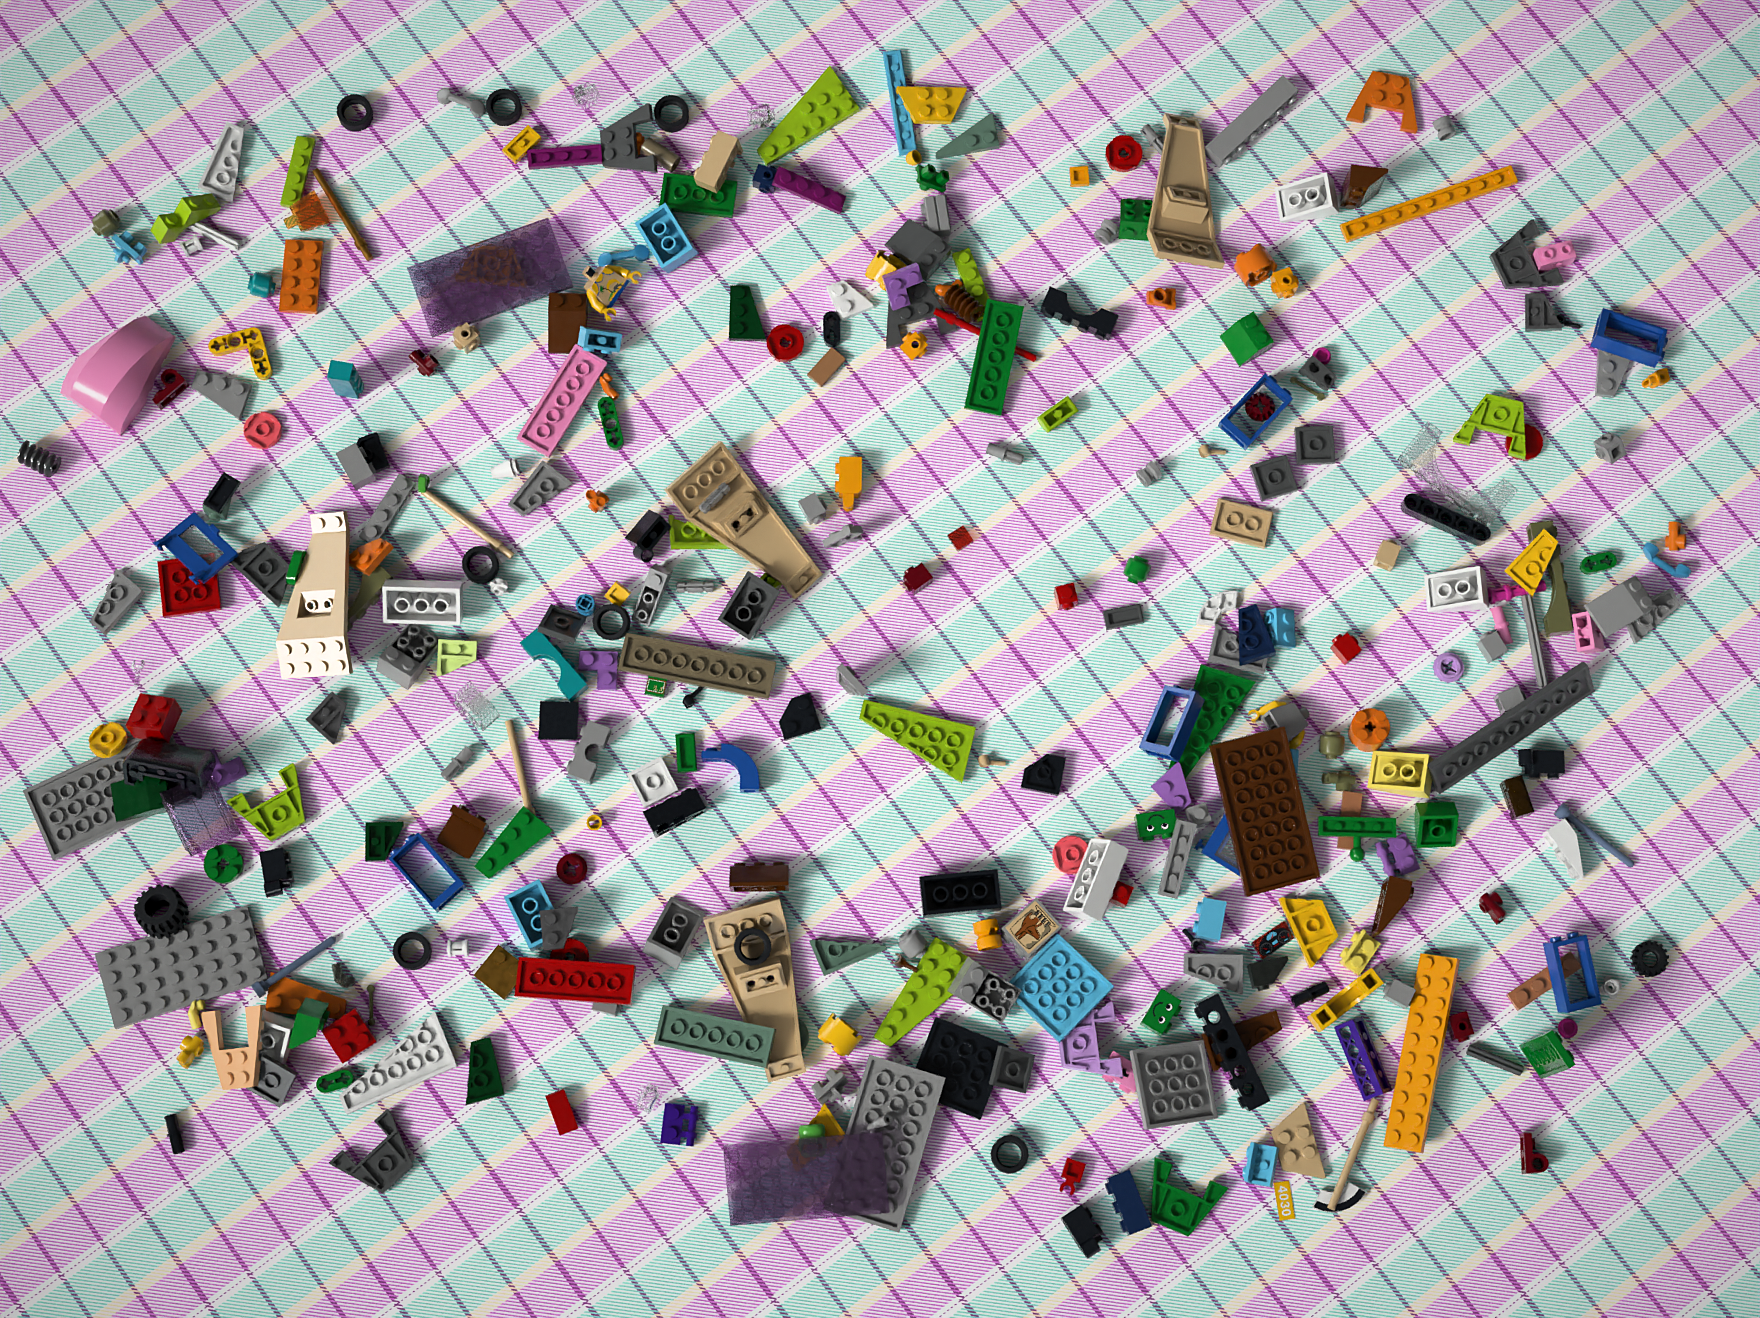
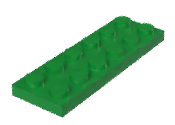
M987 299L964 409L1001 417L1024 306Z
M1553 1030L1519 1045L1540 1079L1568 1070L1576 1065L1573 1061L1575 1060L1574 1056L1568 1049L1564 1048L1562 1038L1557 1032L1554 1033Z

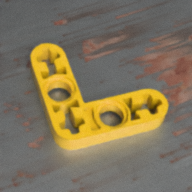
M251 327L210 340L208 348L214 356H223L248 349L257 378L268 380L272 376L273 371L265 341L258 328ZM253 333L257 335L256 340L251 338ZM245 335L247 343H245L242 336ZM233 338L241 339L238 346L231 345ZM217 343H219V345H220V347H219L220 350H218V351H216V349H215V347H216L215 344H217ZM260 349L264 351V354L261 358L254 357V352L256 350ZM259 363H263V366L266 369V374L262 375V373L260 372L261 366Z

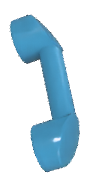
M637 245L632 250L615 254L605 252L599 256L598 264L599 267H604L606 265H613L614 261L635 257L638 261L643 262L649 258V250L644 245Z
M1647 542L1644 545L1643 552L1645 557L1671 574V576L1687 578L1691 574V570L1687 566L1678 564L1674 568L1656 556L1659 549L1654 544Z

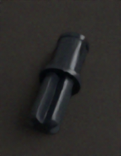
M1322 982L1311 988L1306 987L1304 991L1290 996V999L1296 1008L1306 1002H1313L1315 998L1328 993L1330 990L1327 983Z
M177 1114L167 1115L164 1119L172 1152L174 1155L181 1154L185 1149L181 1136L183 1131H180Z

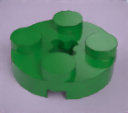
M217 845L207 851L203 863L204 871L216 883H232L243 872V856L231 845ZM223 859H225L226 862H229V865H226L225 869H222V867L219 866V863Z

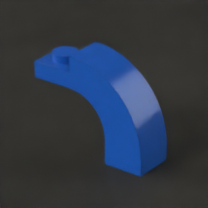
M721 743V751H718L717 748H706V751L701 752L702 762H725L737 769L740 775V793H760L757 767L745 751L736 746Z

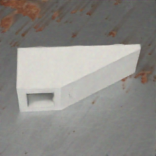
M1564 818L1542 834L1544 836L1543 840L1548 847L1553 848L1557 860L1560 863H1564L1567 867L1568 875L1572 879L1579 881L1584 878L1577 834Z

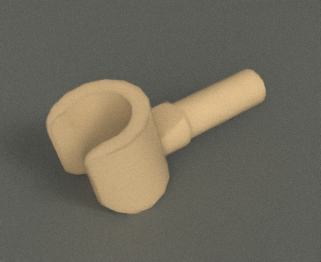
M1208 444L1201 445L1198 448L1202 458L1214 454H1226V450H1210Z
M988 755L978 757L979 766L983 768L990 765H1006V761H989Z

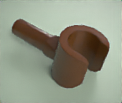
M895 953L900 959L897 962L891 960L898 968H908L915 973L918 972V968L906 962V959L901 954Z

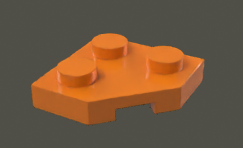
M381 538L359 546L350 554L349 566L369 576L394 547Z

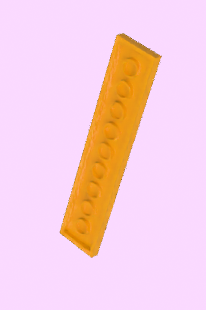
M1420 953L1414 984L1416 991L1411 1000L1383 1145L1385 1147L1424 1153L1460 963L1458 958Z

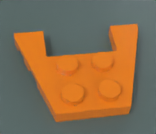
M1372 71L1347 114L1346 121L1362 123L1365 106L1402 113L1400 131L1416 134L1418 128L1409 78Z

